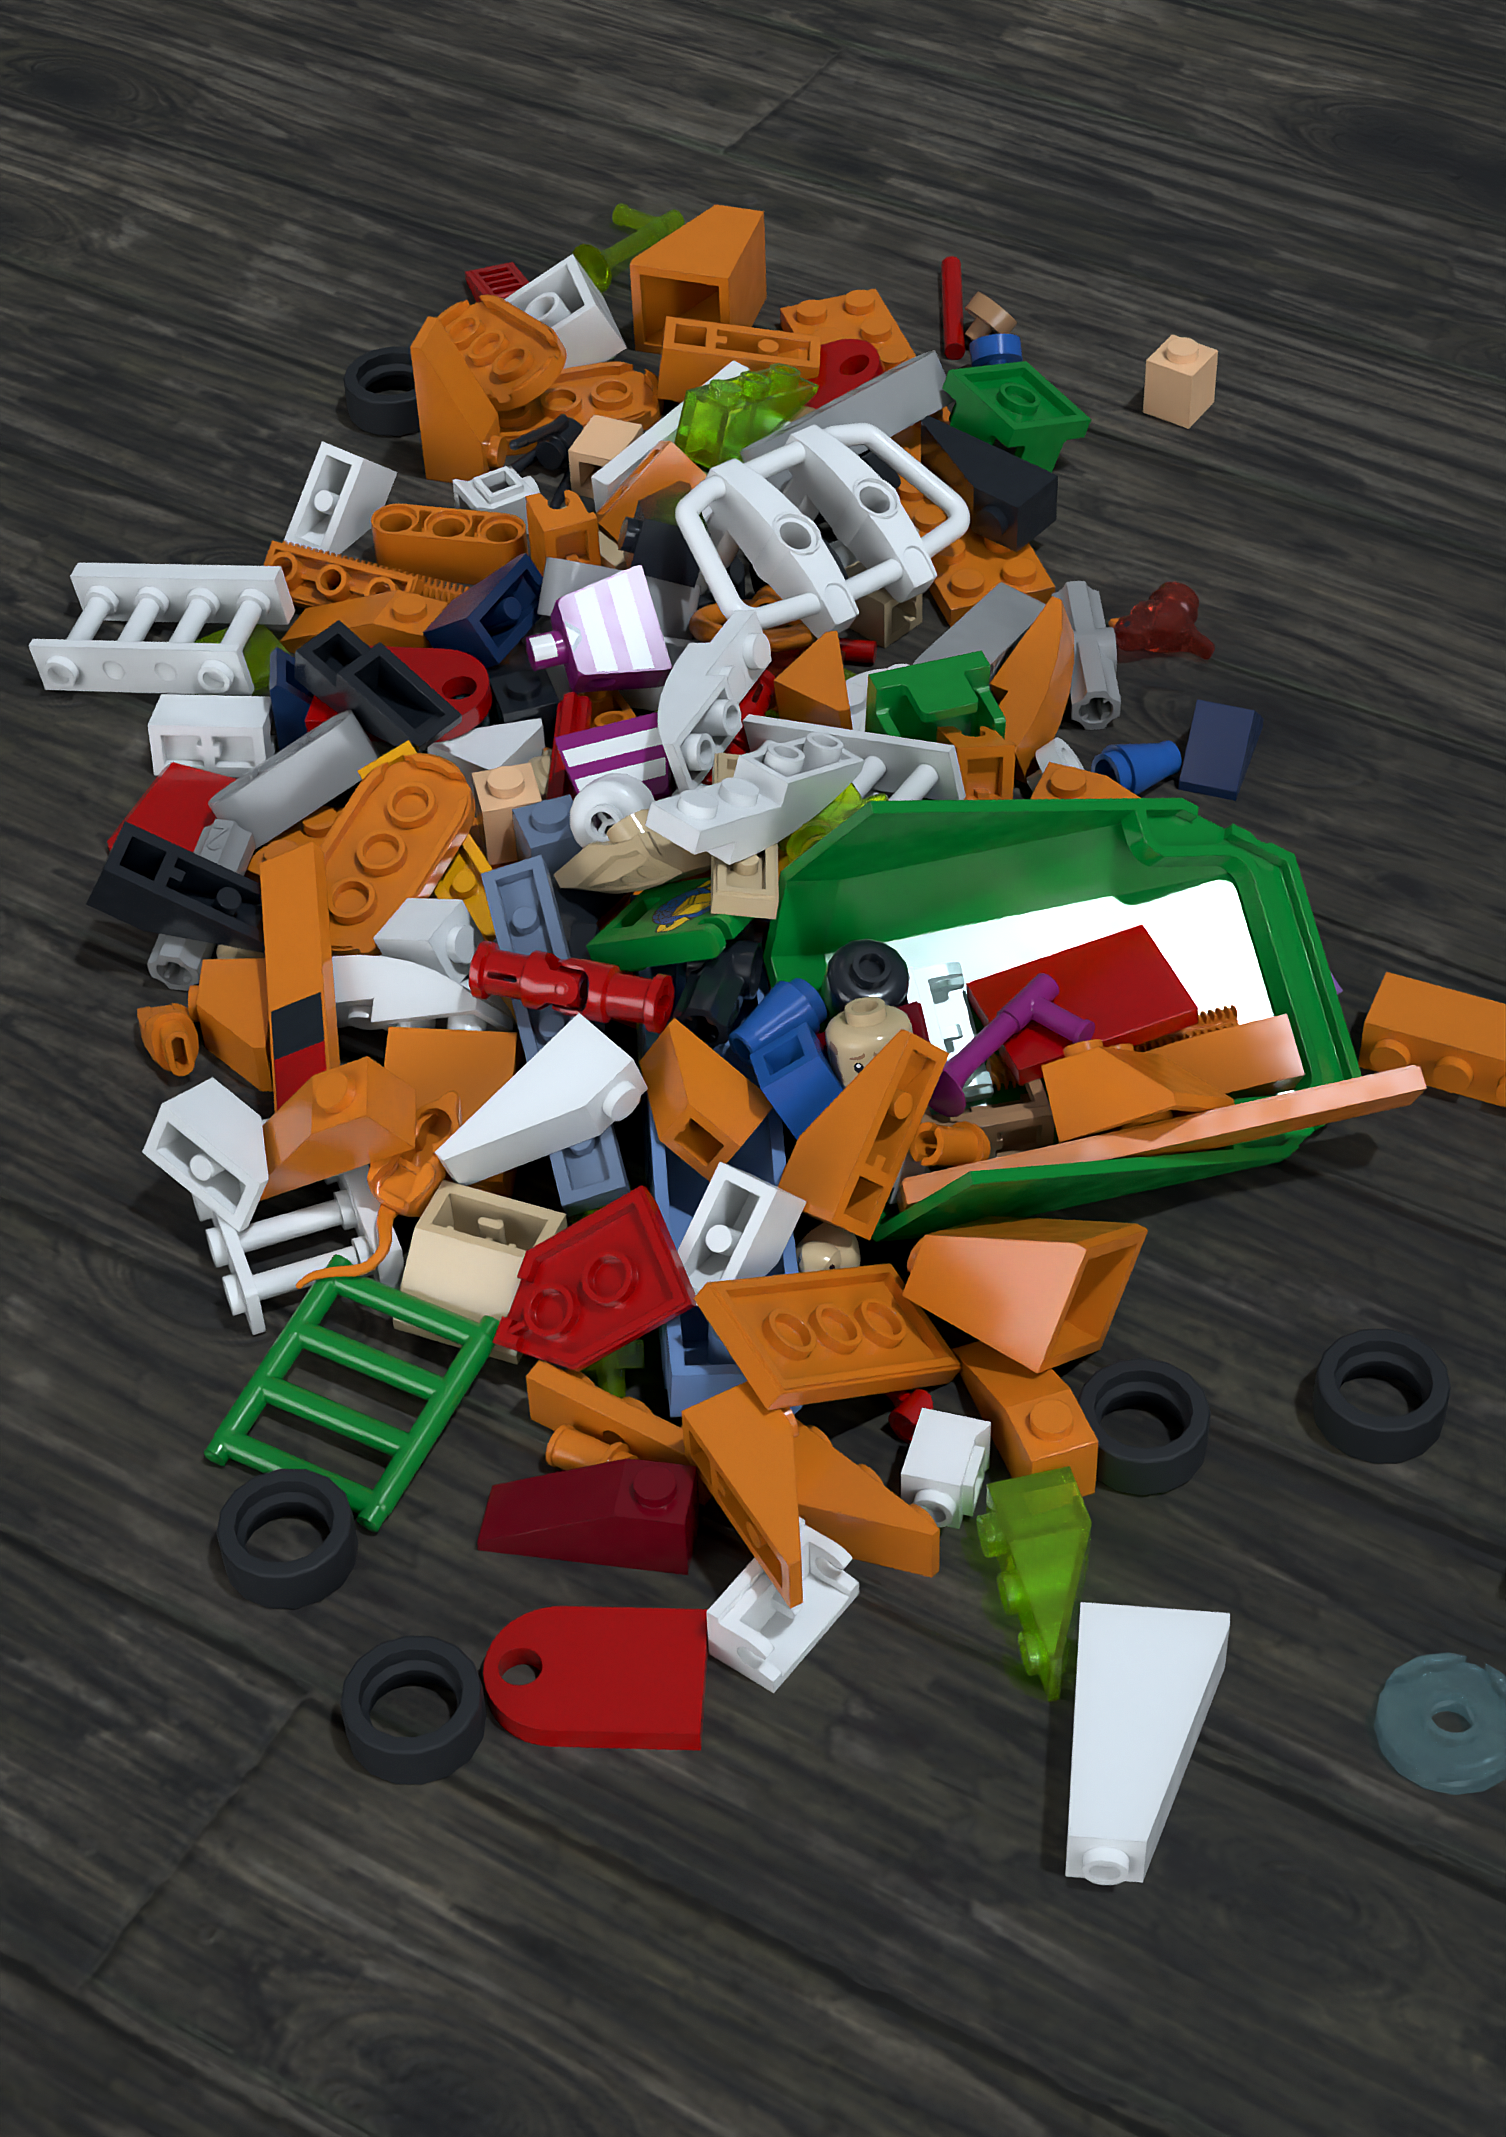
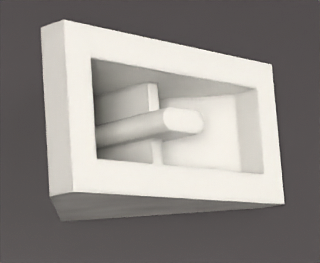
M538 718L474 728L459 737L433 743L427 747L428 754L440 756L454 763L465 776L474 797L471 773L495 769L501 766L524 764L533 757L542 756V749L545 748L542 720Z

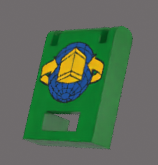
M711 877L667 883L643 890L586 947L592 961L619 966L621 971L625 970V972L642 971L652 966L713 959L725 949V940L734 939L755 917L711 913Z

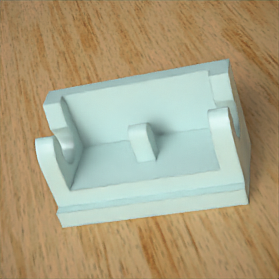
M947 962L913 969V967L908 968L910 983L904 1005L915 1001L921 1003L930 1042L949 1053L948 1061L977 1035L964 987L965 980L960 962ZM985 1063L975 1070L962 1089L966 1102L991 1098L994 1093L990 1073L986 1070Z

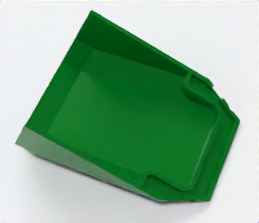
M1183 798L869 801L780 872L776 919H771L763 955L771 989L779 981L790 982L794 978H801L811 984L820 995L828 962L837 949L850 941L871 939L884 942L897 950L905 960L907 968L913 967V969L947 962H960L966 991V983L1143 924L1199 1008V1015L1200 1011L1207 1013L1208 1009H1211L1215 1012V1008L1223 1010V1006L1230 1008L1232 1004L1237 1008L1239 1025L1283 1014L1288 1015L1305 1075L1293 1090L1262 1097L1238 1098L1234 1100L1235 1105L1362 1076L1295 854L1271 842H1261L1251 832L1235 824L1223 828L1199 816V806ZM969 1003L976 1033L978 1034L984 1026ZM828 1017L820 1024L819 1033L826 1031L828 1023L831 1021ZM996 1050L994 1053L999 1056V1051ZM1040 1078V1080H1041V1082H1042V1084H1043L1044 1090H1045V1092H1046V1095H1047V1097H1048V1093H1047V1089H1046V1085H1045L1044 1079H1043V1078ZM1009 1081L1008 1089L1005 1090L1004 1083H1001L1000 1091L997 1090V1086L994 1084V1093L991 1098L966 1102L965 1109L1020 1100V1094L1028 1092L1025 1084L1024 1086H1019L1016 1083V1088H1013L1012 1081ZM933 1109L930 1110L931 1115L939 1114ZM1325 1124L1195 1153L969 1171L901 1213L897 1203L889 1204L887 1201L871 1238L876 1242L923 1238L926 1234L988 1216L1026 1217L1277 1163L1288 1158L1299 1148V1144ZM1054 1127L1053 1145L1060 1143L1056 1127Z

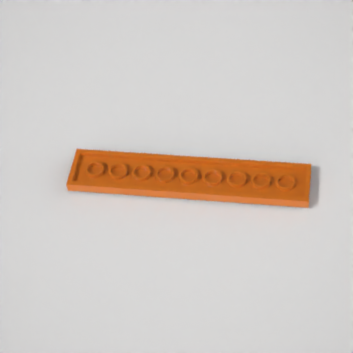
M876 288L854 290L846 295L822 300H805L798 305L780 308V325L784 332L821 336V345L841 339L867 341L877 349L886 371L916 357ZM947 406L929 415L950 425L949 417L951 413ZM920 420L890 438L921 463ZM899 475L901 485L895 490L899 495L900 503L914 526L919 529V536L923 537L946 521L948 517L942 509ZM968 527L963 536L930 558L938 576L929 586V590L950 628L1000 582L1045 604L1050 600L1051 594L1055 593V585L1030 543L1026 544L1018 552H1015L973 532Z

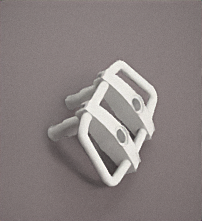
M863 422L829 426L824 429L814 424L792 433L784 446L745 463L734 458L709 470L705 480L701 481L679 501L675 510L677 524L700 568L696 581L697 585H701L700 595L711 592L726 619H729L735 610H756L762 630L800 619L818 639L825 632L837 630L840 633L848 629L859 614L855 601L883 587L899 603L925 592L938 576L930 558L963 536L970 524L969 509L958 493L879 428ZM864 445L942 509L948 519L923 537H920L910 517L900 503V498L895 488L887 481L881 479L866 462L847 446ZM788 469L792 474V478L781 493L766 478ZM708 506L713 510L706 522L711 534L710 537L699 516ZM819 512L832 528L836 538L844 546L848 547L868 570L846 580L844 579L836 561L821 538L820 530L813 522ZM740 548L752 563L757 575L771 586L780 596L781 601L760 607H751L740 599L726 571V568L730 566Z

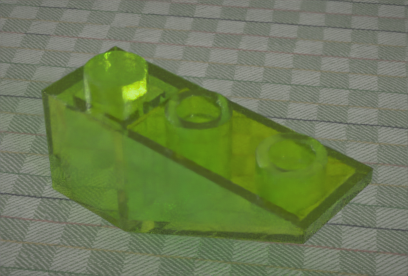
M774 363L767 369L755 372L744 371L737 377L726 380L714 379L710 381V384L686 390L674 444L692 461L709 469L734 458L744 463L739 451L780 429L817 393L819 385L801 378V372L792 366Z
M1070 1466L987 1484L986 1514L977 1516V1531L983 1553L986 1558L996 1556L1002 1571L997 1574V1584L1003 1609L1007 1616L1017 1614L1023 1629L1018 1634V1642L1024 1668L1029 1676L1039 1674L1049 1702L1060 1699L1089 1566L1092 1522Z

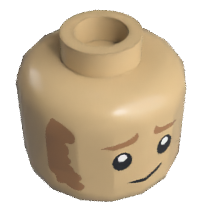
M863 997L849 1002L845 1006V1011L840 1012L831 1019L825 1031L828 1059L843 1089L901 1029L913 1033L912 1024L905 1012L894 1006L885 1005V1002L880 998Z

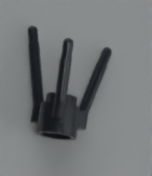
M560 414L551 423L525 433L509 443V447L512 450H517L537 442L535 448L509 465L518 474L536 461H539L545 468L550 470L567 468L549 504V507L553 509L560 508L565 500L564 491L571 489L568 450L584 429L579 422L567 417L565 414Z

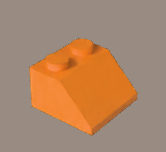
M1100 1039L1082 1041L1065 1047L1063 1049L1065 1058L1041 1066L1059 1143L1235 1105L1233 1098L1162 1055L1134 1051L1133 1044L1104 1047Z

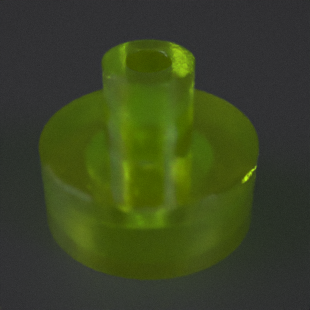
M634 1340L580 1372L597 1373L598 1388L619 1398L626 1397L625 1371L645 1369L644 1341Z

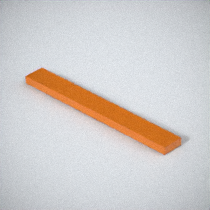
M1406 1066L904 1178L896 1194V1201L901 1213L969 1171L1207 1151L1408 1106L1426 1090V1084L1420 1066Z

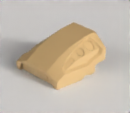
M644 809L614 824L606 833L610 841L589 843L553 875L560 888L609 894L636 892L705 873L711 869V854L705 851L694 855L646 827L649 809Z

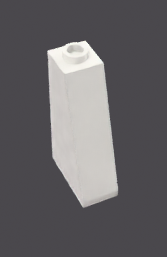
M1080 1603L1065 1876L1085 1878L1092 1883L1100 1885H1115L1123 1881L1143 1883L1225 1668L1230 1613Z

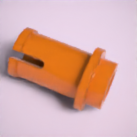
M968 1121L956 1122L952 1126L936 1125L933 1122L921 1123L909 1148L912 1158L916 1162L922 1161L920 1165L947 1166L948 1168L988 1160L991 1150L990 1141L984 1131L977 1124Z
M562 1424L555 1430L546 1449L547 1464L555 1468L557 1466L563 1470L625 1458L638 1459L637 1456L631 1454L629 1445L620 1441L612 1445L576 1430L575 1427L569 1424Z

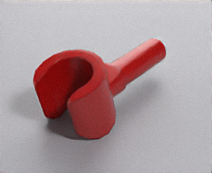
M916 1389L913 1393H910L908 1390L883 1393L896 1407L888 1417L891 1428L900 1439L911 1444L922 1408L933 1410L931 1395L922 1389Z

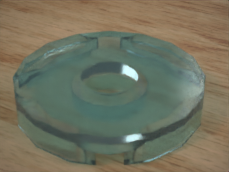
M1447 1652L1418 1656L1396 1668L1386 1681L1384 1690L1380 1693L1374 1728L1381 1752L1399 1774L1424 1789L1459 1795L1483 1792L1505 1780L1506 1676L1488 1664L1485 1665V1669H1482L1475 1664L1466 1663L1467 1656ZM1439 1712H1455L1465 1717L1470 1723L1471 1728L1460 1733L1447 1732L1439 1728L1431 1717Z

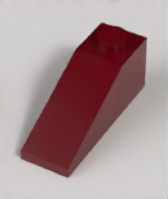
M625 1458L492 1485L477 1541L478 1551L688 1575L701 1518L697 1466Z

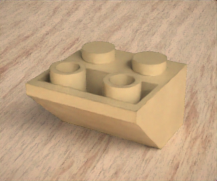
M443 1180L414 1228L400 1291L476 1322H480L484 1315L491 1316L500 1321L502 1316H508L521 1281V1279L517 1278L526 1251L566 1229V1214ZM393 1317L394 1329L462 1348V1345ZM495 1344L489 1357L518 1364L523 1353Z

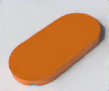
M481 295L479 298L482 302L470 305L468 300L460 301L443 311L436 318H439L497 412L509 411L529 403L545 392L556 381L566 363L567 353L553 329L495 295Z
M620 361L601 362L563 369L556 381L534 400L509 411L497 412L500 436L506 437L507 440L506 456L530 452L536 447L537 442L517 450H512L509 447V443L525 433L551 423L560 414H565L567 417L576 420L583 428H585L595 414L643 425V431L648 429L659 420L664 411V399L656 398L658 377L645 369V375L634 371L633 364Z
M416 753L403 756V762H397L389 766L387 761L375 767L362 779L322 841L319 848L324 852L332 956L382 955L373 939L407 898L428 899L471 830L475 818V801L471 788L467 784L465 776L454 763L440 756Z

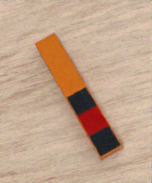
M313 841L259 863L275 1113L313 1075L340 1066L324 852Z

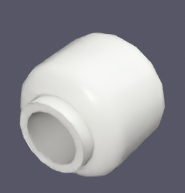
M609 773L595 779L575 796L570 809V828L576 842L584 848L589 843L610 841L606 834L607 831L621 819L637 811L649 809L651 802L655 801L654 797L641 780L628 774Z

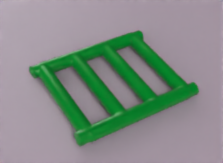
M335 1254L325 1268L353 1264L345 1257ZM363 1275L317 1279L215 1431L213 1439L204 1451V1456L211 1462L223 1466L230 1458L262 1473L278 1469H307L329 1477L346 1493L352 1512L358 1514L357 1522L369 1531L378 1532L385 1519L395 1508L494 1349L495 1344L492 1342L500 1321L491 1316L484 1315L480 1322H476ZM340 1295L462 1345V1348L442 1377L324 1328L319 1323L336 1297ZM302 1349H306L428 1400L410 1431L406 1432L285 1381L283 1378ZM268 1403L388 1454L393 1458L374 1488L371 1489L250 1437L247 1433Z

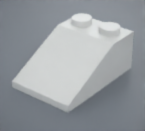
M573 254L504 299L555 331L567 353L563 369L611 362L618 353L627 348L604 297Z

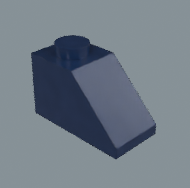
M527 553L519 555L452 600L425 629L423 634L433 648L465 652L478 659L485 668L498 665L542 617V615L537 614L543 576Z

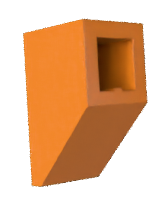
M676 1018L667 1025L639 1061L643 1079L648 1087L646 1091L659 1140L709 1182L719 1162L727 1164L773 1108L760 1088Z

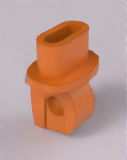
M172 1003V1005L138 1008L137 1017L141 1037L152 1059L163 1069L171 1071L174 1075L186 1076L191 1073L198 1055L199 1041L195 1025L189 1016L187 1007Z

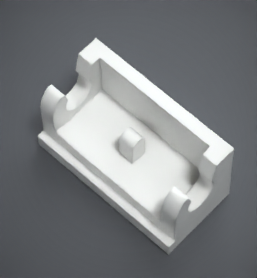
M161 694L148 723L154 775L158 776L167 765L175 762L228 777H241L272 757L277 746V735H270L271 724L274 720L271 697Z
M800 1517L803 1603L790 1609L754 1557L706 1611L709 1654L772 1693H775L859 1595V1582L843 1571L853 1559L852 1556L838 1543L805 1525V1520Z

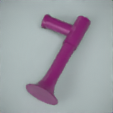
M1039 973L997 1012V1016L956 1055L946 1061L928 1106L937 1113L947 1117H958L961 1115L966 1107L965 1096L962 1091L966 1081L1013 1034L1019 1033L1031 1020L1072 1041L1073 1044L1090 1040L1095 1030V1023L1088 1019L1084 1020L1052 1003L1051 1001L1059 995V987L1051 976Z

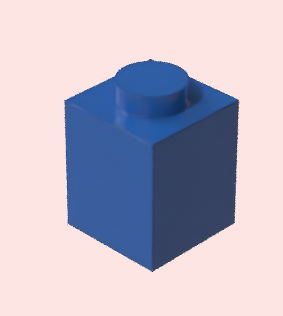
M807 1022L749 1055L761 1091L796 1140L844 1090L831 1068L826 1049Z

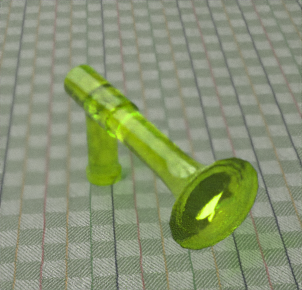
M620 203L613 211L612 219L614 224L619 226L625 225L638 231L602 251L591 244H581L575 247L572 254L600 293L605 292L611 285V269L643 249L650 248L685 224L684 218L678 210L672 209L659 217H655Z

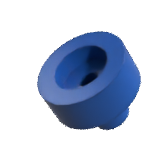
M1013 334L987 335L977 338L969 344L972 367L1020 362L1023 360L1020 337Z

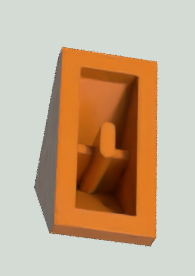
M837 630L825 632L773 680L779 719L853 730Z

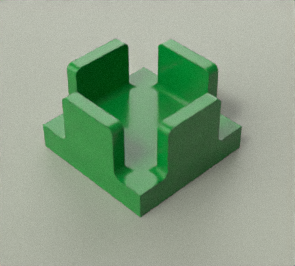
M1027 361L951 369L948 371L942 389L955 400L949 417L950 426L991 445L994 444L997 438L1007 448L1017 447L1014 456L1051 473L1065 441L1084 438L1092 420Z
M982 650L868 674L865 732L936 743L937 727L954 726L961 730L963 735L979 737L980 727L985 726L992 728L994 731L996 730L1005 739L1006 719L990 692L989 678L991 665ZM923 798L922 800H934V799Z

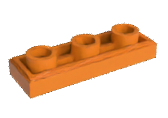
M273 540L263 565L282 567L293 605L304 609L395 590L421 595L425 585L421 579L415 576ZM341 581L340 585L333 590L334 585Z
M541 1360L526 1375L531 1420L553 1431L562 1424H569L575 1427L576 1430L610 1445L620 1441L629 1445L631 1454L637 1456L639 1460L691 1465L684 1453L683 1426L678 1427L654 1415L641 1401L633 1397H623L621 1399L596 1387L580 1371L562 1370ZM698 1475L699 1503L705 1506L712 1497V1494Z

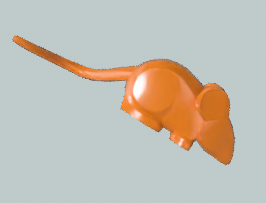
M449 1091L439 1099L427 1103L416 1110L414 1149L370 1164L367 1175L368 1186L373 1196L381 1203L376 1221L378 1248L368 1260L360 1264L328 1267L313 1271L299 1280L295 1285L296 1288L301 1289L309 1282L317 1279L356 1277L374 1270L390 1251L393 1221L397 1215L405 1217L422 1216L447 1175V1171L435 1154V1151L462 1126L461 1099L456 1091Z

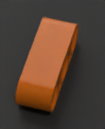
M390 504L379 508L371 516L374 549L378 567L384 565L385 569L386 566H389L390 570L396 568V572L398 569H401L402 573L408 571V575L413 572L415 577L416 574H420L421 578L425 575L427 580L429 577H432L433 581L437 578L439 581L445 580V582L449 581L451 583L476 585L517 556L527 553L529 556L526 524L523 519L516 515L411 504Z

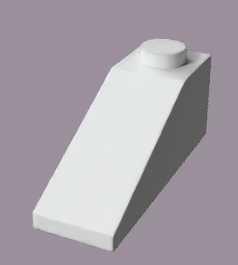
M578 1013L435 1151V1154L455 1183L468 1186L601 1135L614 1121L623 1120L633 1112L640 1101L641 1095L648 1087L634 1059Z

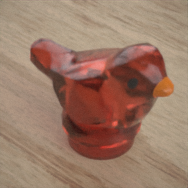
M1179 582L1163 583L1156 591L1152 592L1148 600L1140 601L1135 605L1129 615L1121 618H1112L1108 622V625L1114 629L1117 646L1124 651H1136L1143 648L1154 653L1189 652L1205 660L1210 659L1215 652L1214 643L1201 634L1194 625L1198 618V596L1190 587Z

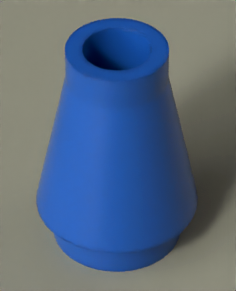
M1170 740L1159 743L1112 744L1106 746L1101 754L1095 756L1091 772L1106 775L1138 795L1164 778L1177 774L1182 766V758L1178 747Z
M794 978L790 982L779 981L740 1027L729 1034L730 1047L744 1064L753 1066L749 1055L804 1022H807L815 1035H817L820 1030V1024L827 1018L826 1006L819 993L807 981L801 978Z

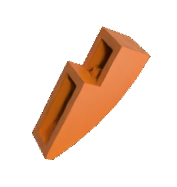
M1053 596L989 683L998 706L1006 719L1005 740L1013 741L1016 744L1014 779L1028 784L1027 777L1035 773L1039 768L1035 755L1036 750L1052 741L1058 731L1071 688L1074 667V632L1062 600Z
M1287 1014L1212 1031L1144 1052L1162 1055L1233 1098V1100L1262 1097L1293 1090L1305 1075Z

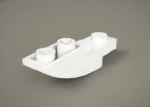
M735 610L710 643H689L676 661L666 680L660 696L657 713L658 731L680 793L684 790H695L713 767L714 754L723 753L743 727L739 703L772 661L770 643L767 636L763 634L756 610Z
M812 732L807 734L806 737L785 743H773L767 748L739 755L733 778H725L722 782L695 790H684L678 795L651 802L645 826L694 855L706 851L730 865L778 843L819 814L862 772L865 760L844 749L842 741L838 738L820 732Z
M332 956L337 1028L353 1026L366 1030L384 1029L388 1031V1027L509 1032L513 1030L514 1019L487 999L472 997L471 990L433 969L410 961L385 956Z

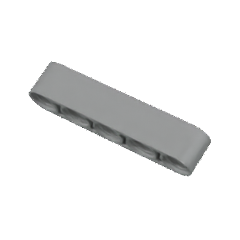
M932 350L893 367L750 444L739 452L745 463L784 446L792 433L814 424L824 429L835 425L869 423L891 437L919 422L927 415L929 416L953 403L955 400L942 389L946 375L936 351ZM864 445L847 446L857 455L868 450ZM786 469L766 478V480L782 493L792 478V474Z
M1000 582L926 649L913 665L982 650L991 665L990 683L1046 604Z

